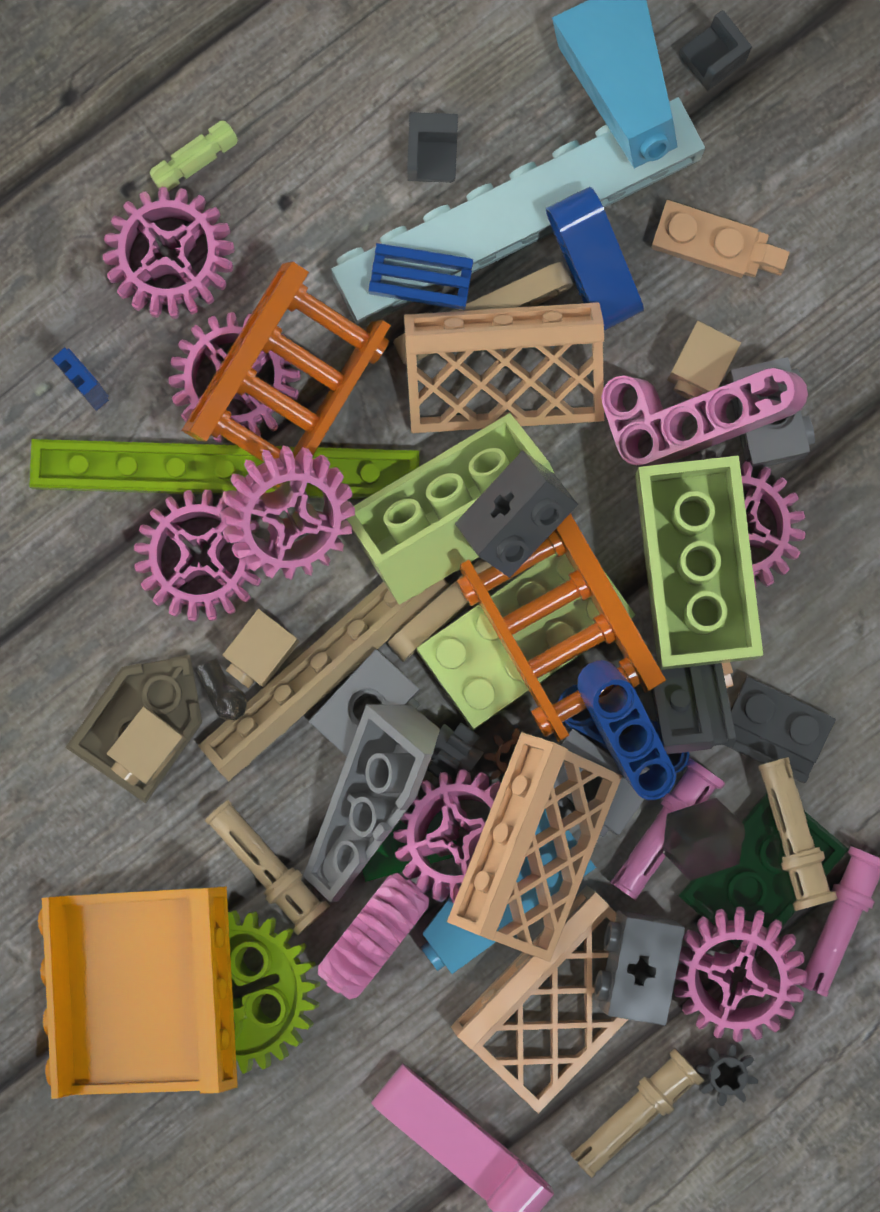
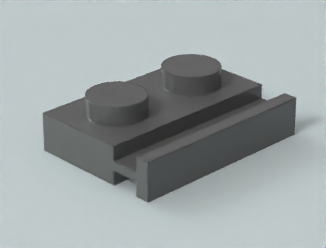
M653 656L654 660L658 665L657 656ZM722 663L661 670L666 681L651 689L660 741L666 753L674 754L712 749L713 746L725 744L727 747H733L736 735Z
M746 677L731 707L736 741L735 745L729 748L762 764L789 757L794 779L801 783H806L836 719L750 677Z

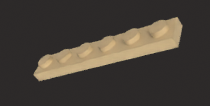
M442 579L425 589L421 594L413 596L399 605L383 581L198 745L199 748L229 782L350 673L356 670L375 649H379L386 641L392 638L450 585L445 579Z

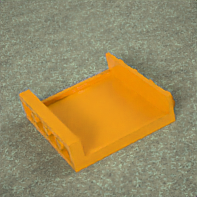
M227 886L42 898V908L38 915V927L44 938V959L41 963L40 973L42 982L46 986L47 1008L43 1015V1027L49 1040V1058L46 1063L45 1074L46 1080L51 1086V1099H59L70 1095L200 1091V1094L221 1093L238 1088Z

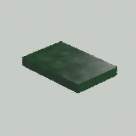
M767 792L677 895L697 914L709 919L714 926H716L715 914L719 909H723L727 914L728 920L733 921L736 908L743 907L745 910L744 920L753 922L754 914L761 910L764 912L762 926L766 928L775 920L782 922L783 927L796 912L793 907L796 896L788 871L782 870L781 863H783L782 857L786 856ZM805 812L815 848L820 847V850L824 852L825 859L822 861L825 876H827L849 849ZM737 939L728 940L736 948H739L742 940ZM757 945L755 951V959L763 950L759 945Z

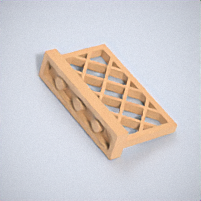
M599 302L404 315L411 433L483 429L508 413L512 414L520 426L604 421V408L601 398L604 388V322ZM592 344V356L579 369L575 368L561 356L572 345ZM536 347L546 357L529 373L512 358L522 348ZM487 350L497 360L482 375H479L464 363L473 351ZM437 353L448 363L432 379L417 367L416 355ZM553 363H556L571 376L555 393L538 380ZM504 366L523 379L507 395H504L489 383ZM456 369L474 382L458 399L441 386ZM592 370L593 382L586 377ZM418 380L425 385L420 392H418ZM580 383L593 394V407L572 408L563 398ZM531 386L543 395L547 401L537 410L524 411L514 402ZM483 389L499 403L489 413L476 414L466 404ZM433 392L450 405L441 416L420 417L419 406Z
M521 732L447 922L484 938L550 962L622 775L572 753L557 743ZM564 761L568 780L554 788L556 778ZM598 776L602 778L595 799L587 803L583 785ZM572 793L575 811L561 819L557 801ZM544 809H546L550 827L535 835ZM579 824L581 830L580 838L577 845L569 849L565 832ZM553 840L557 858L543 866L539 848ZM527 856L532 874L516 882ZM561 870L563 881L557 893L550 896L546 879ZM535 887L539 904L524 913L520 896ZM509 904L513 921L497 931L506 906ZM543 917L545 928L538 946L532 944L528 926Z
M587 885L574 899L551 961L548 962L522 952L451 1026L456 1036L467 1047L472 1049L538 1114L629 1020L618 1017L592 1020V993L595 990V985H592V958H608L609 952L605 950L592 951V932L605 918L615 922L617 913ZM543 931L533 940V945L538 946ZM584 941V951H574ZM566 959H584V985L558 986V967ZM550 976V986L540 987ZM584 993V1020L558 1021V994ZM550 994V1021L523 1022V1003L531 995ZM516 1012V1022H506ZM584 1028L585 1046L576 1055H558V1029ZM592 1028H601L592 1038ZM550 1029V1056H523V1030ZM516 1030V1057H494L483 1046L496 1031ZM568 1063V1064L558 1073V1064ZM550 1064V1082L535 1096L524 1086L523 1065ZM504 1065H516V1077Z

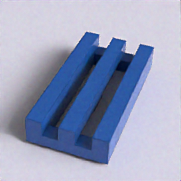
M376 243L368 292L370 295L465 310L473 259ZM386 258L459 270L462 273L461 276L388 265L384 264ZM383 275L459 288L458 296L381 283V278Z
M64 347L52 358L63 374L96 411L109 401L108 394L69 348L66 349Z

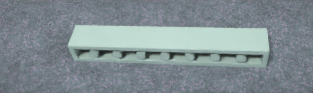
M677 97L669 101L678 147L656 161H649L633 168L608 126L604 125L595 132L596 138L582 145L577 140L569 142L552 153L554 159L538 167L535 162L527 163L510 173L509 177L511 180L495 188L492 183L482 185L466 196L467 202L453 209H450L448 204L440 206L423 217L424 223L410 230H407L406 226L395 228L384 234L380 241L386 245L473 259L472 273L554 233L546 214V207L590 186L594 189L605 208L700 161L705 146L680 98ZM362 247L353 249L340 256L336 260L338 265L331 268L333 280L356 325L361 328L369 325L371 321H377L413 303V301L369 294L368 290L376 247L364 252ZM386 258L384 264L442 274L461 276L462 273L459 270ZM383 275L381 278V283L432 292L445 287L443 285Z

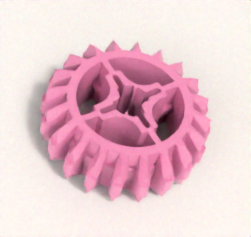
M161 187L158 191L159 201L152 202L149 194L146 191L140 193V199L144 205L137 210L133 203L129 201L123 205L129 216L127 221L119 216L112 218V225L121 233L105 234V243L112 248H116V250L104 253L103 260L105 264L117 265L107 273V276L111 283L122 282L117 290L118 295L125 299L135 293L132 300V306L135 310L140 311L150 300L149 308L152 317L158 318L162 312L163 305H168L170 317L176 319L180 313L179 304L185 303L190 314H195L198 312L194 301L195 298L201 296L205 303L209 305L213 303L214 298L207 289L210 285L220 290L225 289V280L216 273L233 271L232 262L221 256L234 253L235 249L233 242L222 240L230 234L228 224L219 223L214 225L220 217L219 210L213 207L203 212L206 204L203 196L198 195L187 205L188 193L186 189L180 188L176 193L175 200H170L167 188ZM166 218H177L188 221L191 224L188 227L183 224L173 231H165L160 229L154 222ZM141 232L150 247L146 256L141 260L142 266L133 273L130 261L131 249L136 237ZM204 234L208 242V253L203 268L197 274L188 262V257L192 249L197 246L195 240ZM155 238L163 246L166 245L171 250L176 249L178 259L183 268L174 260L171 261L166 256L162 257ZM164 275H174L186 284L176 288L162 289L150 286L146 282L150 279L156 281Z
M234 312L227 314V327L220 328L217 318L211 316L208 318L211 332L205 335L202 329L195 325L191 328V331L198 342L193 345L187 340L182 339L178 343L179 348L188 357L187 359L172 357L170 363L172 367L183 371L184 374L170 376L168 380L171 387L185 388L172 397L173 403L176 406L191 403L181 414L185 422H187L202 397L201 395L198 398L196 391V375L202 360L207 355L217 372L221 365L220 362H223L227 356L218 346L235 342L251 314L246 316L243 327H238L237 317ZM261 351L252 366L253 369L257 370L256 376L263 371L262 366L271 360L275 371L273 387L291 399L297 400L299 396L298 390L287 386L286 383L300 380V371L285 369L291 363L272 351L267 354ZM237 393L235 394L233 399L243 402L250 408L251 412L242 415H231V419L245 428H249L250 431L260 437L261 432L257 425L265 422L267 427L273 432L278 429L276 420L271 416L274 412L272 409L245 393L242 396ZM221 435L217 438L213 437L219 443L224 440V437Z
M283 445L279 458L274 459L269 450L263 449L262 459L264 463L256 467L253 461L246 459L244 466L249 474L246 477L232 474L230 480L237 490L223 492L222 499L229 507L220 511V519L223 524L228 525L223 530V535L227 542L234 543L232 547L234 555L239 559L246 557L245 562L249 569L256 571L263 566L266 576L273 578L279 569L282 568L285 577L292 580L297 567H302L305 574L312 576L313 567L311 563L318 559L321 564L329 566L330 558L326 553L329 549L343 552L344 545L338 538V535L352 534V526L345 520L355 515L354 506L351 502L347 501L352 497V491L348 484L341 483L344 476L339 468L333 467L329 469L330 462L324 455H319L313 460L310 450L302 447L294 458L291 449ZM282 483L277 490L265 493L271 487ZM307 483L313 484L322 490L324 496L323 512L315 510L312 504L306 503L308 498L305 492ZM295 507L296 510L290 515L287 508ZM285 510L288 517L280 518L279 515ZM251 514L258 515L263 522L269 523L267 530L270 533V538L268 542L259 539L251 532ZM309 533L302 539L295 541V539L300 535Z
M745 461L741 467L743 490L748 491L744 501L745 509H747V506L749 507L746 517L747 525L751 530L749 534L750 546L758 549L763 547L771 551L766 559L752 565L755 588L756 575L761 583L768 587L774 583L770 567L781 575H785L789 571L787 563L781 556L794 560L799 557L800 551L788 544V542L802 541L805 538L804 531L791 528V524L802 521L805 515L803 511L789 513L787 507L793 505L799 498L796 493H791L785 498L780 496L778 492L787 484L784 478L778 479L773 486H770L766 481L770 476L771 469L763 467L757 478L751 477L753 467L750 462ZM761 498L773 511L777 523V537L771 535V530L762 526L757 518V510Z
M187 490L183 496L186 506L179 508L177 502L170 496L165 499L166 505L171 510L168 516L164 517L156 508L151 510L150 515L159 523L156 530L148 525L140 526L139 531L144 536L151 538L150 544L136 543L134 551L141 555H149V560L136 563L135 570L138 573L152 572L150 577L144 579L141 586L145 591L153 590L160 586L161 589L155 594L153 602L157 606H161L171 597L173 600L169 607V614L177 617L185 604L188 605L187 616L190 621H197L200 607H205L208 619L214 621L217 620L215 605L222 603L229 615L235 613V606L229 598L237 594L241 601L249 602L251 599L250 595L241 587L245 581L252 586L259 587L262 581L257 575L249 573L250 569L245 562L246 557L239 560L238 568L234 575L228 572L220 563V551L227 543L223 530L228 526L222 523L220 511L229 507L224 503L222 497L217 507L213 506L214 498L212 491L204 490L201 504H196L192 491ZM199 517L213 518L221 521L216 528L212 527L207 533L200 536L191 535L179 526V524L187 520ZM256 520L250 521L251 532L255 533L260 526ZM169 536L180 547L181 558L174 568L175 572L167 580L162 568L161 555L164 543ZM183 540H187L193 547L199 545L201 549H203L204 544L211 546L207 554L211 558L213 565L218 569V572L212 570L208 565L203 567L199 562L197 567L191 566L190 564L194 558L190 553L191 550L183 543ZM200 575L210 576L223 586L217 591L202 595L188 594L179 590L186 582L189 584L191 580Z
M462 769L457 774L455 784L446 772H440V787L437 789L428 780L422 781L421 786L426 795L422 799L416 796V799L411 804L415 807L411 814L405 812L400 819L408 825L407 829H399L393 832L394 839L407 843V845L395 852L398 860L410 861L403 870L404 876L408 879L418 877L415 888L422 893H426L433 888L432 898L438 902H443L450 893L453 904L486 823L483 818L468 819L466 812L461 808L460 801L474 800L492 808L501 782L497 781L489 787V777L482 772L472 782L470 773ZM442 809L443 820L440 827L436 831L426 834L430 822ZM460 826L470 833L463 837L464 845L462 849L452 842L459 838L458 830ZM435 853L440 857L453 855L456 864L461 867L463 875L450 876L436 872L427 856Z
M399 873L389 875L319 964L318 975L337 994L340 993L349 1000L357 998L428 908L429 897L415 888L416 883L411 879L407 880Z
M743 907L736 908L733 921H729L726 912L723 909H719L715 914L716 926L709 919L701 917L697 923L701 935L692 930H687L684 933L683 940L689 947H681L679 962L683 964H678L675 979L683 982H680L674 988L676 997H690L683 1004L682 1011L685 1015L693 1014L698 1010L701 1012L696 1022V1026L699 1029L706 1027L710 1021L715 1023L714 1036L717 1039L723 1036L725 1028L734 1029L733 1039L736 1042L742 1041L744 1029H750L751 1035L755 1040L761 1039L763 1023L769 1030L777 1032L781 1025L777 1015L786 1019H792L795 1009L789 1002H802L804 992L795 985L806 983L807 972L795 968L804 963L803 952H788L796 943L795 936L787 934L778 938L777 936L782 929V922L779 920L773 921L768 928L762 926L764 912L761 910L754 914L753 922L744 920L745 910ZM742 940L739 948L733 953L723 954L716 951L714 955L706 953L714 945L723 941ZM757 945L761 946L772 956L779 969L780 979L769 976L770 971L758 965L754 957ZM747 956L745 965L746 977L744 976L743 982L737 983L735 991L731 993L733 984L732 972L734 973L736 966L740 967L743 957ZM699 970L707 972L708 978L716 981L722 987L723 998L721 1003L712 998L705 990L700 980ZM765 994L771 995L768 1000L755 1007L736 1008L739 1001L745 996L755 995L763 998Z

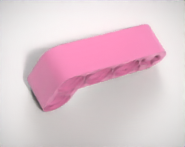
M771 368L664 410L658 393L651 383L624 375L614 377L608 381L603 388L601 398L621 458L628 464L651 466L670 463L794 415L805 405L808 392L804 380L796 373ZM778 383L787 385V391L780 394L781 401L772 399L760 401L757 395L766 397L776 393L779 390ZM634 387L638 399L635 407L628 412L623 405V397L629 388ZM738 397L743 406L742 415L737 421L731 423L726 416V408L730 400ZM693 415L697 420V432L693 438L686 440L682 434V424L688 416ZM648 432L653 439V447L649 455L643 457L639 452L638 443L641 436Z
M402 1064L372 1100L371 1104L382 1115L486 1200L487 1206L493 1212H541L553 1197L552 1187L541 1176L406 1065Z

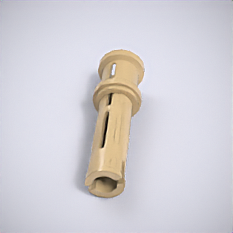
M789 757L758 766L786 856L782 857L783 863H781L782 870L788 871L796 896V901L793 903L794 910L798 911L838 899L836 892L829 889L822 866V861L825 859L824 852L820 850V847L815 848Z
M229 800L221 804L206 818L205 822L217 832L235 855L267 889L264 894L268 903H276L294 923L293 931L297 935L304 932L331 907L327 901L320 902L302 882L303 874L298 869L295 870L293 867L288 869L263 839L235 810Z
M676 1048L669 1052L671 1058L650 1078L644 1076L639 1080L640 1084L637 1086L639 1091L582 1145L570 1153L573 1159L578 1161L577 1164L591 1178L658 1114L665 1116L673 1112V1104L694 1084L700 1086L705 1082L703 1077Z

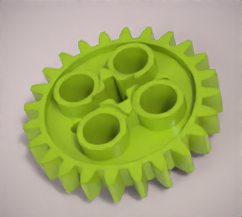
M237 910L228 912L232 988L243 986L272 974H277L280 978L278 983L255 990L243 997L233 998L236 1060L242 1074H245L252 1070L254 1058L263 1070L271 1066L270 1052L280 1061L289 1056L284 1042L295 1047L303 1043V1039L296 1028L308 1030L313 1027L314 1022L304 1015V1011L314 1010L319 1007L320 1003L307 997V992L319 987L320 982L306 979L305 973L316 966L315 961L301 963L299 959L307 945L303 943L291 947L288 944L293 929H286L279 934L274 933L276 927V918L274 917L268 918L262 926H258V914L256 911L249 912L244 922L241 923ZM248 947L256 948L263 956L264 964L259 973L248 969L244 962V954ZM264 994L273 995L279 1001L281 1012L277 1019L268 1018L261 1010L260 1003Z

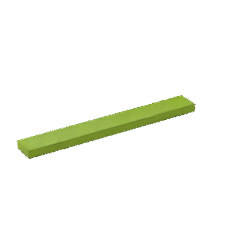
M31 439L29 487L36 490L184 494L187 490H191L193 494H203L204 490H211L213 495H223L224 491L237 490L230 480L232 474H239L243 477L249 474L244 466L246 459L253 461L256 467L264 462L237 445ZM289 447V448L291 449V451L293 452V450L295 449V447ZM317 448L312 457L314 460L319 455H324L330 462L329 469L333 467L339 468L344 476L341 483L348 484L352 491V497L349 499H366L418 468L420 451ZM307 483L305 492L308 498H324L321 489ZM271 487L265 493L273 492L276 489Z

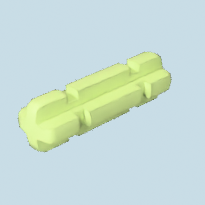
M224 120L219 121L208 129L209 134L207 136L199 135L170 155L171 161L167 163L163 160L150 170V175L157 187H166L169 192L180 184L178 179L183 176L185 179L189 178L215 160L217 152L221 150L222 153H225L235 146L238 140L231 126Z

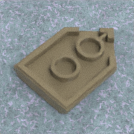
M191 655L121 667L65 748L141 801L147 803L202 724ZM144 706L187 739L151 785H147L139 780L135 786H132L111 769L116 761L108 756L107 752Z

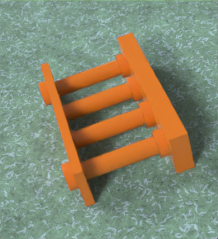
M293 261L283 263L181 431L197 441H207L210 435L215 438L221 435L263 461V449L269 450L273 458L278 459L281 451L279 448L231 419V412L226 410L236 393L241 396L247 393L305 430L293 450L294 458L302 447L309 449L312 455H314L368 363L375 364L386 350L389 340L384 336L391 325L384 320L371 321L365 331L307 293L308 287L302 283L309 271ZM287 309L291 312L295 309L299 310L355 347L341 372L281 334L282 328L277 325ZM261 351L266 354L270 351L274 352L330 388L316 414L256 376L257 370L253 369L252 366ZM279 483L273 486L272 488L277 490L282 483Z
M571 513L510 578L493 566L477 574L470 560L460 564L463 577L456 581L470 606L478 602L481 605L538 706L531 713L545 737L554 734L558 742L567 738L569 734L562 722L587 709L579 691L552 705L537 678L603 641L607 644L615 641L624 659L618 662L620 667L617 669L633 688L640 684L644 693L666 681ZM553 554H556L557 557L566 554L575 570L568 575L570 580L504 617L501 616L488 593L489 590ZM579 597L583 601L590 597L600 614L593 618L595 623L527 661L513 634ZM614 685L607 686L602 690L599 697L607 695Z

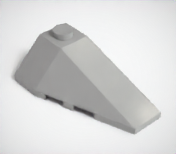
M366 705L303 875L329 902H338L416 799L432 757L440 729L412 705Z

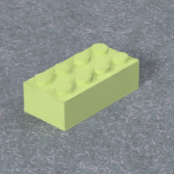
M508 413L354 505L355 515L346 520L352 526V531L363 551L399 605L413 596L421 594L425 589L455 571L460 570V564L467 560L472 562L479 558L455 523L522 450L554 473L549 461L511 413Z
M739 456L638 467L635 479L658 667L660 670L753 660L762 657L763 647Z
M553 554L528 569L490 597L501 616L504 617L570 580L568 575L575 570L566 554L560 557ZM607 576L630 618L633 619L635 613ZM579 597L513 634V637L528 661L594 624L593 618L600 614L590 597L584 601ZM480 604L417 647V653L472 731L529 692ZM582 654L537 678L539 683L541 684Z

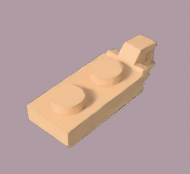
M666 200L651 246L653 250L742 278L743 275L755 277L758 269L781 276L790 254L789 251L766 244L769 235L759 232L757 228L670 200Z

